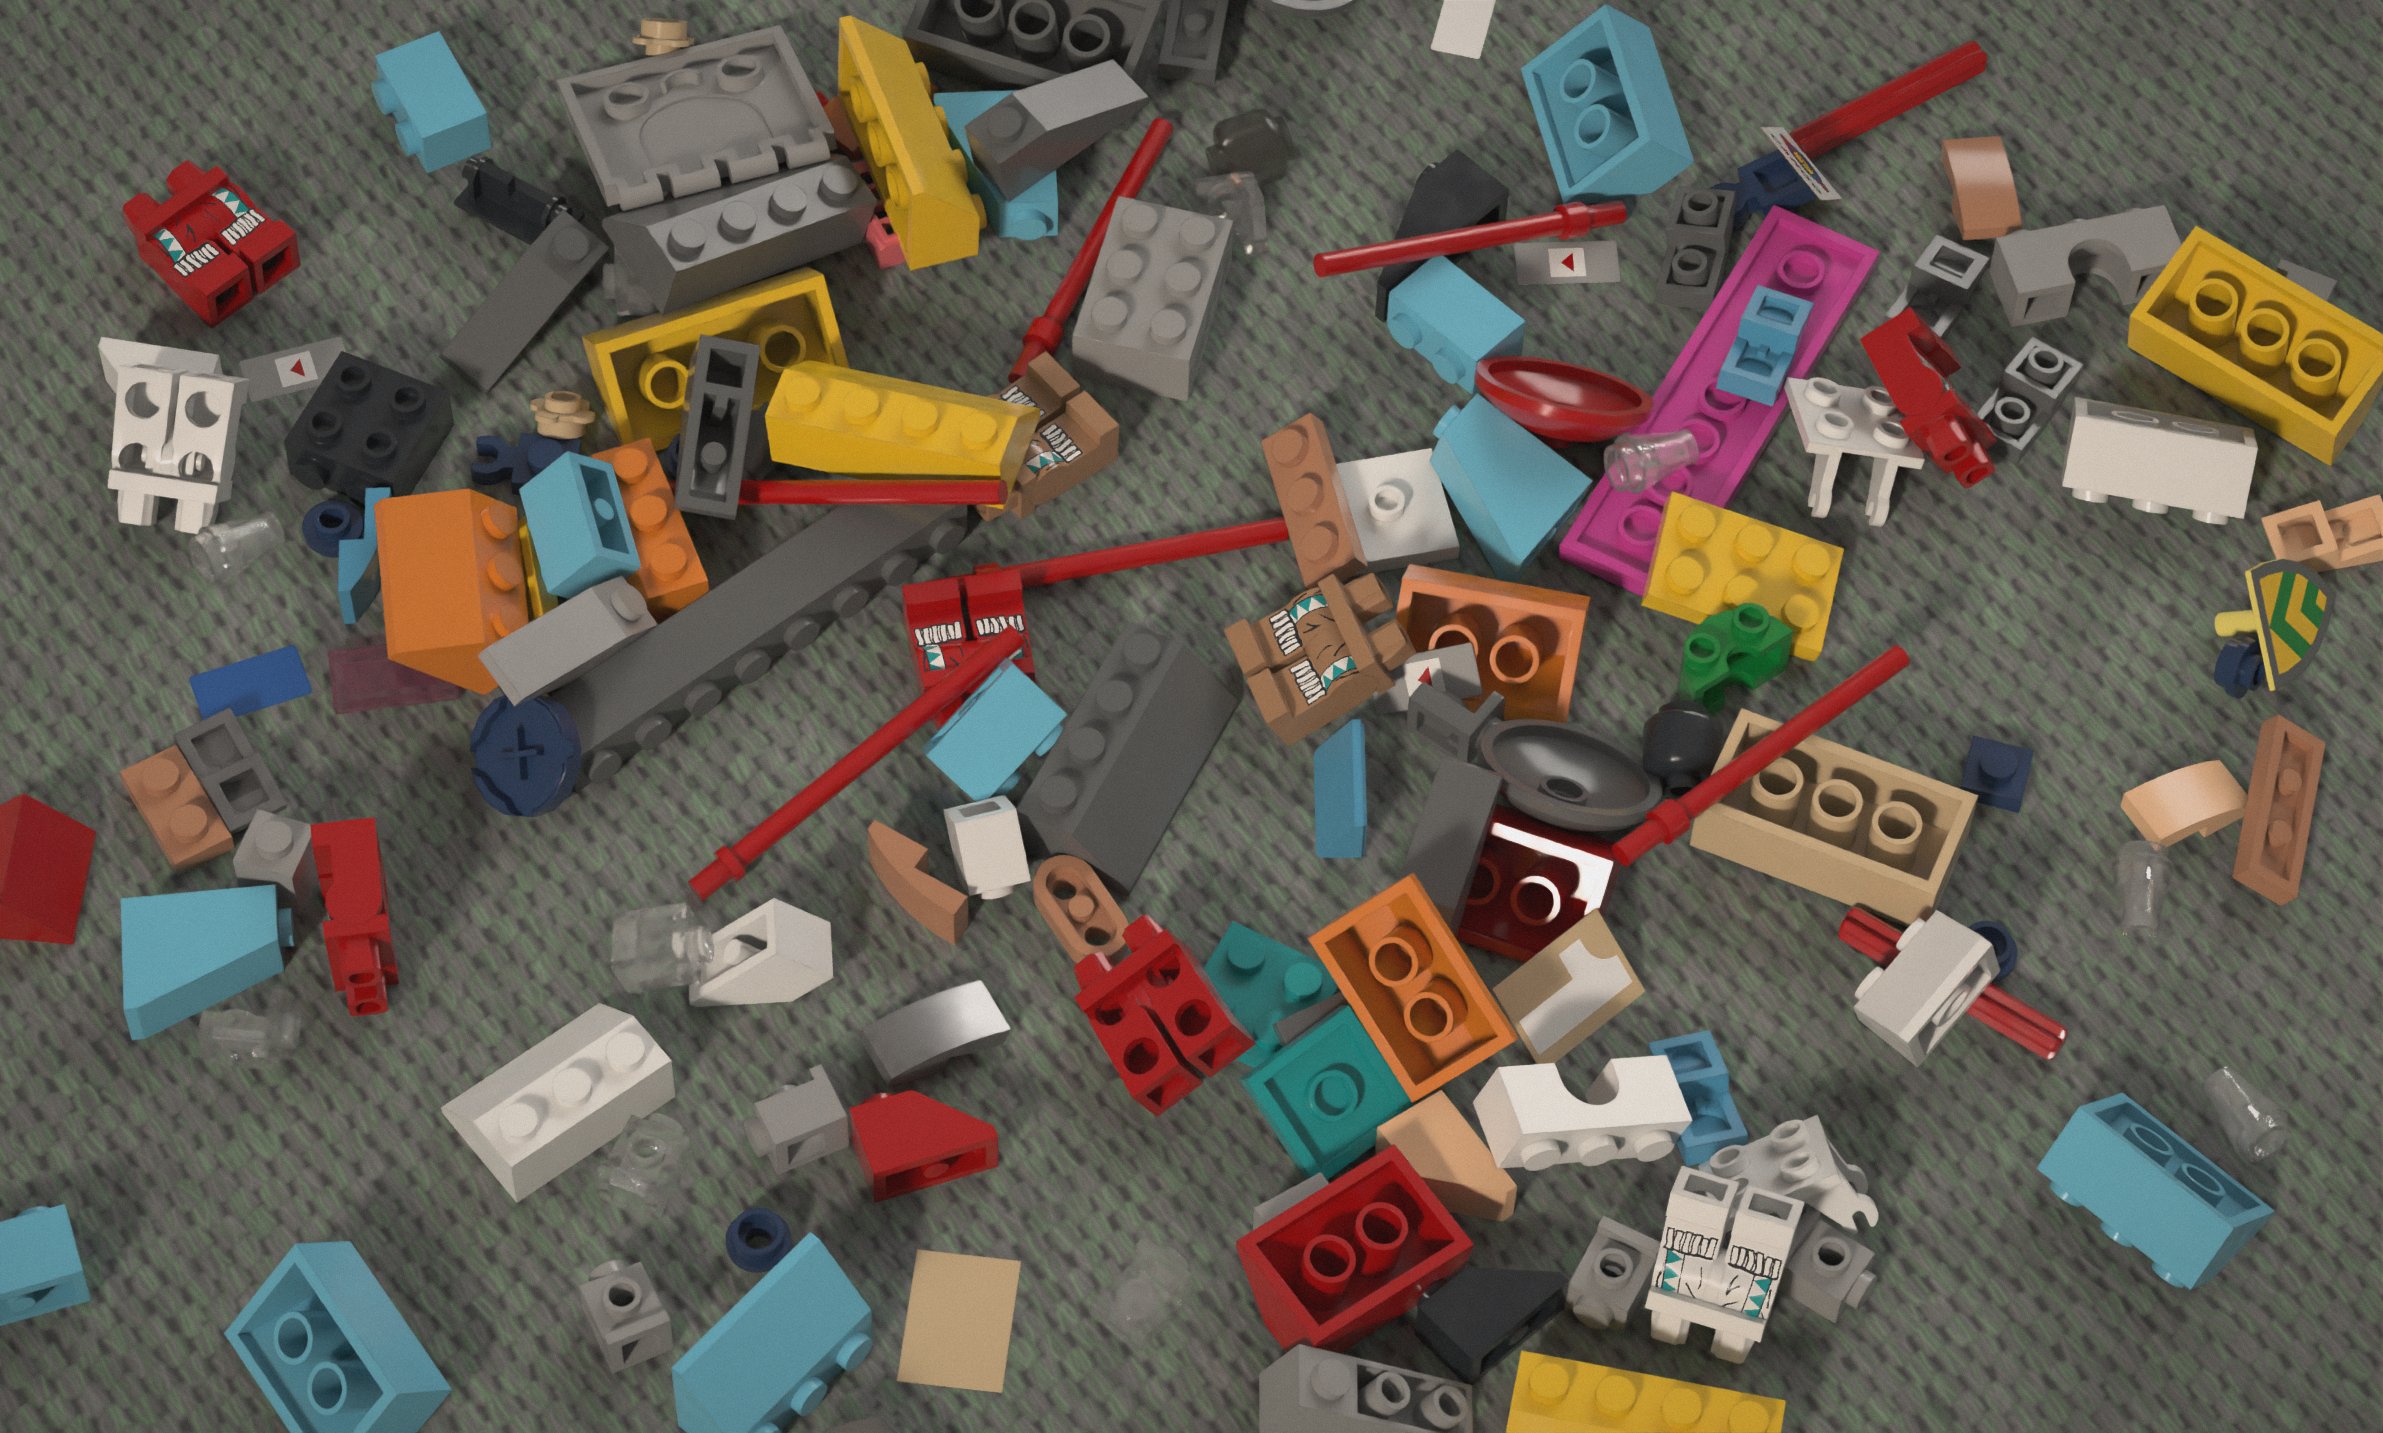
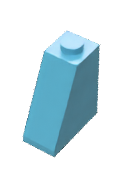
M1019 90L933 93L934 106L940 105L947 118L949 127L948 143L951 150L959 149L964 157L968 174L967 188L971 194H979L981 197L986 218L999 238L1017 237L1022 240H1035L1042 236L1058 235L1056 170L1008 202L973 163L964 126L1009 94Z
M1477 393L1462 410L1453 405L1438 422L1432 434L1439 440L1429 461L1497 578L1501 581L1514 583L1577 511L1593 480Z
M275 884L121 898L123 1007L131 1039L138 1040L152 1036L284 971L283 947L295 946L292 908L280 909Z

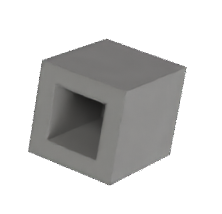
M257 809L233 858L238 887L275 884L280 909L292 908V913L300 916L318 878L312 849L310 824Z

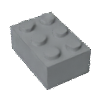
M1118 196L1072 337V376L1189 401L1232 263L1233 220Z

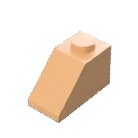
M1442 1089L1377 1128L1375 1155L1395 1144L1448 1212L1497 1221H1504L1513 1215L1517 1185L1504 1168L1497 1169L1492 1153Z

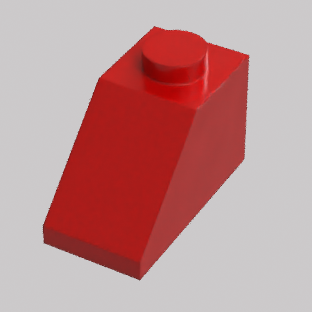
M909 1090L895 1095L891 1093L876 1094L864 1100L860 1105L849 1108L851 1139L874 1203L999 1166L998 1136L993 1125L916 1091Z

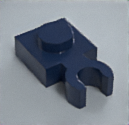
M1779 149L1737 168L1740 182L1736 184L1728 182L1719 183L1709 188L1736 191L1737 201L1732 231L1743 226L1748 220L1749 215L1759 211L1762 218L1765 219L1773 205L1790 211L1818 198Z
M521 433L519 445L514 447L508 446L505 441L496 436L486 435L477 437L478 455L493 457L496 460L490 464L472 463L470 468L472 481L480 485H495L504 479H511L512 494L520 495L519 489L567 451L582 455L581 439H556L539 434Z

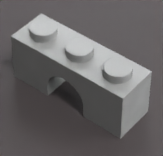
M2165 205L2146 209L2130 208L2115 215L2089 220L2074 219L2059 226L2033 231L2017 230L2007 236L1997 237L1989 273L2010 326L2015 327L2067 316L2075 286L2073 276L2080 273H2093L2108 279L2116 287L2123 305L2140 302L2180 248L2181 242Z

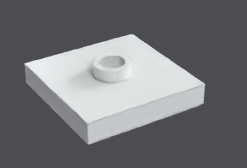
M1432 448L1336 464L1368 565L1367 568L1353 576L1408 567L1409 564L1422 565L1459 558L1460 546L1442 483L1429 461L1433 453Z

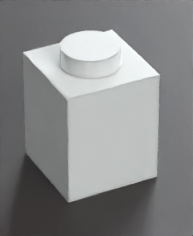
M1005 795L944 809L959 883L969 896L978 894L980 899H996L1012 894L1016 890V884L1031 881L1017 811Z

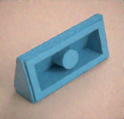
M1351 719L1322 743L1314 753L1316 854L1321 858H1362V855H1365L1367 805L1364 724H1361V719Z

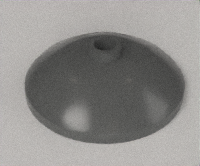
M1542 719L1504 721L1491 726L1485 731L1477 750V759L1481 768L1504 775L1499 793L1505 799L1534 820L1558 829L1573 832H1599L1628 828L1646 820V814L1658 806L1661 799V781L1658 776L1651 775L1644 770L1640 756L1610 738L1578 726Z

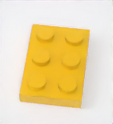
M1672 491L1664 504L1641 605L1696 624H1701L1706 618L1727 610H1735L1741 604L1755 603L1763 606L1770 616L1776 617L1793 630L1789 655L1815 662L1822 652L1844 548Z

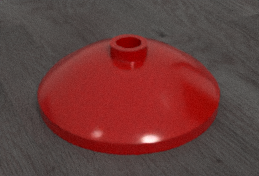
M1524 356L1491 357L1478 362L1474 374V381L1477 387L1491 404L1524 429L1536 433L1535 437L1545 445L1554 448H1569L1571 441L1597 442L1633 431L1650 420L1654 407V401L1647 393L1622 379L1590 368L1555 360Z

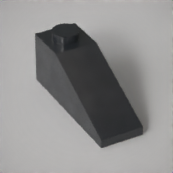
M1457 149L1441 163H1431L1420 174L1394 240L1505 221L1509 189ZM1471 251L1445 255L1444 257L1455 265ZM1431 258L1383 267L1377 283L1375 317L1383 323L1387 321L1389 292Z

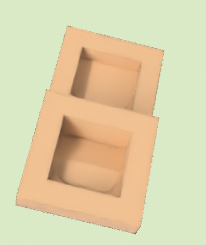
M2380 494L2327 511L2323 510L2321 502L2318 500L2261 518L2262 526L2275 560L2286 559L2300 562L2316 573L2383 561V502Z
M2214 760L2175 770L2125 792L2120 807L2157 853L2197 831L2203 837H2206L2244 817L2248 795L2220 760Z

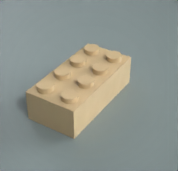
M1741 708L1711 775L1779 728L1783 723ZM1812 734L1697 816L1693 823L1690 845L1850 906L1860 907L1869 913L1909 927L1918 918L1927 922L1937 910L1968 838L1978 795Z

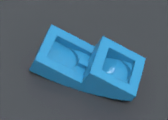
M1757 285L1741 317L1737 337L1720 369L1716 389L1773 407L1801 343L1814 303Z
M390 487L366 488L364 539L339 540L338 596L344 624H354L359 621L369 608L381 586L374 504L381 499L392 498Z
M1710 1030L1648 1043L1649 1056L1667 1055L1692 1118V1122L1676 1141L1686 1167L1709 1161L1716 1152L1725 1147L1747 1145L1748 1133L1729 1093V1072Z

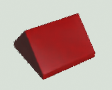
M25 793L0 805V939L74 945L97 835L95 830Z

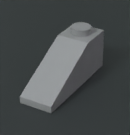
M619 576L588 588L488 646L477 656L512 704L516 706L570 684L658 626V624L647 610L646 602L640 592L629 585L623 576Z

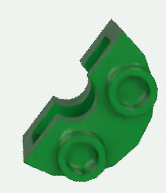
M1744 603L1736 607L1735 610H1727L1706 618L1690 633L1684 644L1678 679L1679 701L1699 703L1707 708L1709 714L1714 715L1724 708L1725 695L1722 691L1726 687L1740 684L1753 691L1786 671L1793 630L1776 617L1770 616L1763 606L1755 603Z

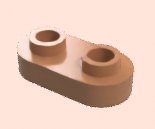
M1071 855L1054 856L1044 861L1037 868L1033 878L1034 903L1074 962L1079 963L1089 954L1102 951L1110 957L1114 965L1119 963L1126 955L1129 947L1122 937L1125 928L1129 924L1125 915L1094 870L1084 860ZM1067 889L1074 892L1075 896L1063 900L1057 898L1054 894L1059 890ZM1100 936L1108 942L1102 946L1089 945L1086 941L1091 937Z

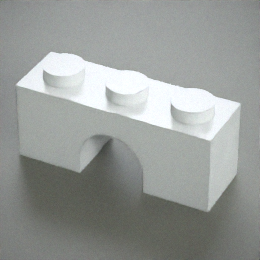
M1667 1055L1610 1059L1585 1093L1588 1103L1580 1101L1565 1088L1555 1063L1498 1067L1473 1101L1497 1169L1525 1167L1529 1171H1537L1554 1164L1581 1162L1585 1166H1596L1609 1160L1637 1158L1640 1161L1648 1162L1669 1154L1673 1150L1676 1141L1692 1122V1118Z

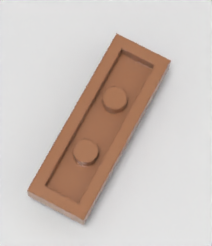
M1310 412L1261 441L1303 582L1308 589L1319 587L1317 582L1332 574L1340 582H1343L1368 567L1323 421Z
M2277 714L2262 722L2232 878L2282 906L2296 899L2298 895L2326 742Z

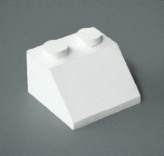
M1938 910L1934 912L1927 922L1921 918L1915 920L1897 942L1896 948L1901 951L1885 971L1879 966L1873 969L1855 992V997L1859 999V1002L1853 1008L1858 1019L1916 1067L1923 1063L2000 972L1993 945L1981 935Z

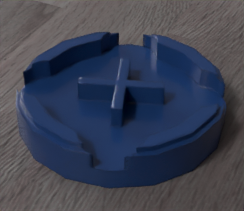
M547 694L537 696L516 706L512 704L506 695L495 698L479 715L470 739V752H475L476 768H471L474 784L486 803L502 814L512 816L537 817L556 810L571 794L580 773L582 747L577 726L564 705Z

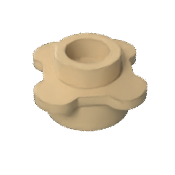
M643 18L641 19V34L633 37L632 43L646 45L645 54L656 56L681 50V47H690V45H694V38L687 37V21Z
M552 391L545 394V398L534 399L530 402V409L537 411L535 413V420L538 421L537 431L546 437L556 439L581 437L586 433V424L595 420V413L588 411L590 402L581 399V396L574 392Z

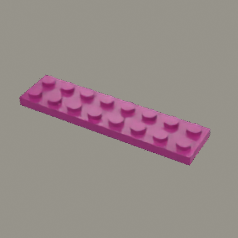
M1773 205L1652 397L1654 407L1650 420L1630 432L1562 540L1558 558L1643 597L1664 504L1671 492L1673 491L1727 510L1729 509L1791 408L1784 389L1787 377L1808 380L1878 266L1880 251ZM1757 285L1814 303L1801 343L1773 407L1716 389L1720 369L1737 337L1741 317Z

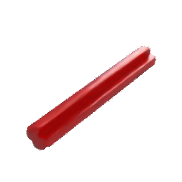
M1968 41L1792 130L1789 135L1806 156L1812 160L1984 72L1988 60L1984 50H1981L1977 42Z
M1853 907L1844 917L1838 933L1840 940L1887 967L1901 952L1896 948L1897 942L1903 935V932L1860 907ZM1991 983L1966 1011L1967 1014L2045 1059L2052 1060L2060 1052L2068 1035L2066 1026Z

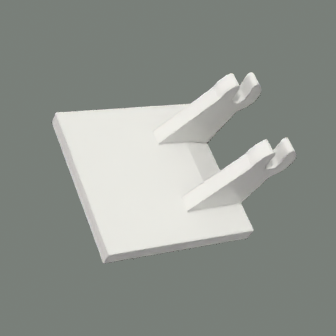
M1787 377L1784 389L1805 450L1809 453H1816L1808 506L1813 507L1811 516L1819 518L1827 516L1831 505L1832 488L1842 452L1874 457L1865 515L1871 516L1869 525L1883 526L1887 519L1889 498L1898 466L1921 469L1925 460L1922 450L1906 435L1899 422L1907 416L1902 414L1894 405L1886 388L1871 386L1861 389L1838 385L1825 378L1816 377L1803 380Z
M1818 1115L1804 1121L1790 1120L1773 1129L1770 1135L1744 1146L1732 1145L1716 1152L1709 1161L1698 1165L1699 1171L1739 1182L1726 1232L1731 1231L1733 1228L1736 1213L1747 1185L1800 1201L1803 1200L1839 1223L1845 1231L1851 1234H1857L1858 1232L1852 1218L1853 1214L1857 1211H1862L1865 1214L1871 1227H1874L1878 1221L1876 1205L1866 1195L1868 1182L1864 1172L1858 1166L1846 1164L1826 1137ZM1849 1182L1854 1183L1859 1194L1856 1193V1191L1849 1184ZM1705 1191L1707 1197L1717 1200L1713 1194ZM1764 1209L1757 1211L1767 1215L1773 1213L1771 1210Z

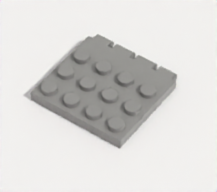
M781 25L556 80L560 101L607 206L620 204L622 211L664 201L663 192L671 191L674 198L721 187L720 178L727 176L733 184L779 172L778 164L786 162L789 169L829 160V151L837 149L834 129Z

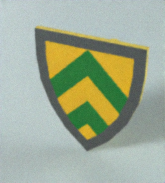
M2276 559L2260 563L2245 571L2253 610L2220 612L2215 617V630L2221 637L2258 634L2269 691L2277 690L2292 682L2307 669L2319 651L2328 628L2335 592L2318 573L2300 562L2286 559Z

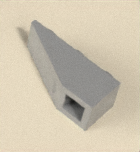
M1298 1344L1259 1373V1433H1473L1472 1385Z

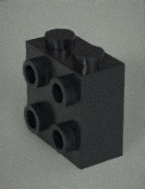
M341 351L284 440L290 474L308 488L314 490L327 488L348 496L354 504L365 509L366 488L390 487L392 497L411 495L454 426L450 393L439 387Z

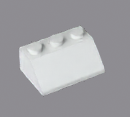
M2074 397L2062 471V486L2073 488L2072 496L2085 501L2107 503L2109 495L2133 499L2132 507L2138 510L2166 514L2168 513L2169 506L2193 510L2192 518L2196 520L2225 525L2228 524L2229 516L2244 519L2258 446L2253 428Z
M599 1003L442 1106L441 1110L458 1133L518 1203L676 1097L672 1061L633 1015Z

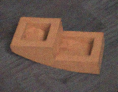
M1991 136L1942 140V163L1953 189L1952 211L1963 240L1997 238L2007 236L2017 230H2022L2014 180L2001 137Z
M874 820L868 828L869 860L876 874L890 894L907 912L933 933L955 946L968 929V896L929 876L928 848Z

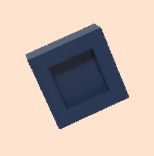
M1973 735L1960 789L1978 795L1977 803L2019 813L2034 750Z

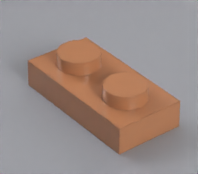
M177 745L120 771L122 784L178 876L235 849L230 832Z

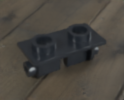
M486 156L480 159L471 157L465 163L462 177L468 180V186L454 201L455 206L529 245L540 236L562 210H565L579 223L585 217L584 212L567 204L563 196H552L495 166L493 160Z

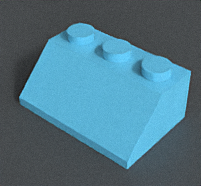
M1605 4L1520 68L1564 204L1573 202L1588 204L1653 193L1694 163L1650 28Z
M2124 1093L2078 1107L2036 1168L2052 1180L2049 1186L2058 1197L2073 1206H2085L2102 1220L2100 1227L2110 1238L2126 1247H2133L2134 1245L2153 1260L2151 1264L2152 1269L2162 1279L2176 1287L2183 1288L2186 1286L2190 1290L2210 1282L2275 1213L2271 1207Z
M809 1232L671 1367L678 1426L685 1432L782 1433L781 1429L797 1413L801 1416H806L819 1405L827 1392L826 1384L843 1368L846 1371L855 1369L868 1355L873 1345L871 1309L821 1240L814 1234Z
M350 1241L295 1243L224 1332L290 1433H417L452 1391L445 1378Z

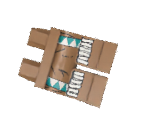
M1046 351L1028 363L1026 375L998 394L986 396L988 398L1040 408V418L1005 509L984 505L972 506L986 522L1010 510L1022 520L1035 511L1036 505H1043L1053 500L1118 458L1120 425L1086 391L1080 393V385Z
M1373 572L1355 579L1346 585H1343L1332 574L1317 582L1319 587L1302 592L1293 598L1286 607L1253 624H1250L1244 618L1223 629L1243 674L1248 678L1247 683L1266 724L1287 746L1295 744L1370 698L1375 691L1381 694L1396 686L1389 671L1416 654L1407 633L1396 619L1372 632L1370 631L1366 622L1393 608V603L1385 586Z

